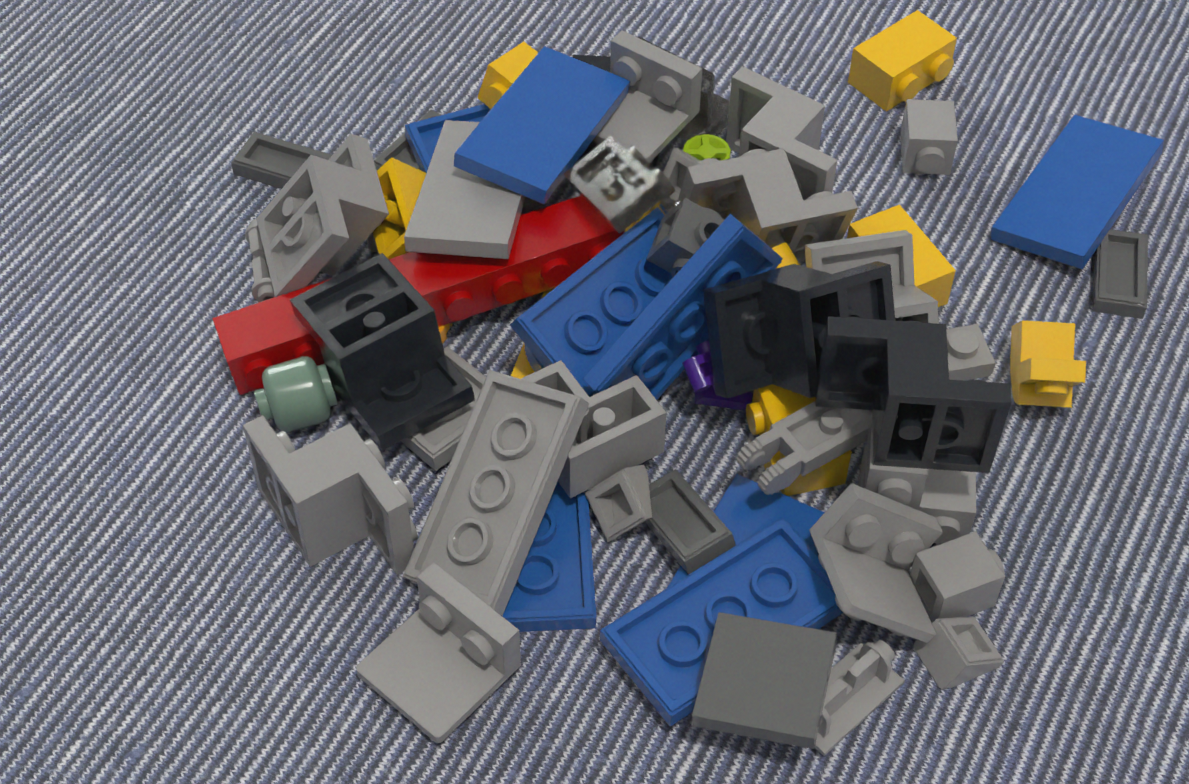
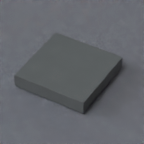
M719 612L692 713L693 726L815 749L837 644V633Z

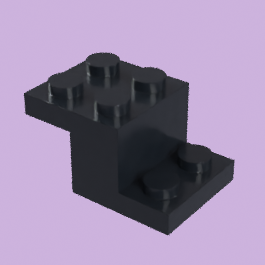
M383 253L290 299L294 315L319 344L333 390L382 451L475 401L472 385L445 356L435 310Z
M879 261L834 274L791 264L703 289L715 394L727 399L772 384L805 397L813 398L815 397L828 317H859L863 319L895 321L891 265Z
M859 317L827 318L815 389V406L872 410L873 465L990 473L1012 403L1010 383L985 382L975 379L967 381L949 380L946 324L875 320Z

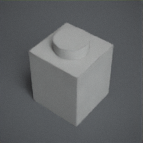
M906 100L900 131L903 173L950 175L958 142L954 101Z
M977 531L917 552L910 577L929 619L933 623L935 619L967 617L994 607L1005 579V572L998 554L994 550L988 549Z

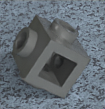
M684 198L662 218L646 260L671 273L672 277H674L721 225L724 219L716 211L701 207Z

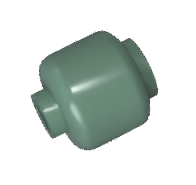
M302 356L267 367L262 373L264 388L254 391L261 416L263 415L266 420L274 418L278 429L285 433L295 432L327 421L330 417V406L337 404L325 364L317 366L315 361L308 356Z

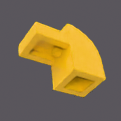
M1022 320L1012 326L1010 375L1012 396L1017 405L1072 408L1073 386L1085 383L1086 361L1074 360L1075 323Z

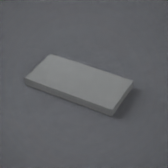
M445 120L404 235L405 251L509 259L525 196L453 166L455 152L480 122Z
M489 370L402 577L417 583V576L434 562L498 614L503 616L589 403L576 395Z

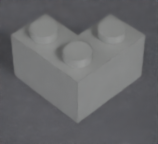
M562 360L521 378L525 381L579 396L589 403L558 479L559 484L570 498L596 486L623 468L637 466L664 452L666 411L637 375L591 397L587 395Z
M871 414L858 475V486L936 517L943 531V534L934 542L936 544H942L970 534L976 515V472L873 465Z

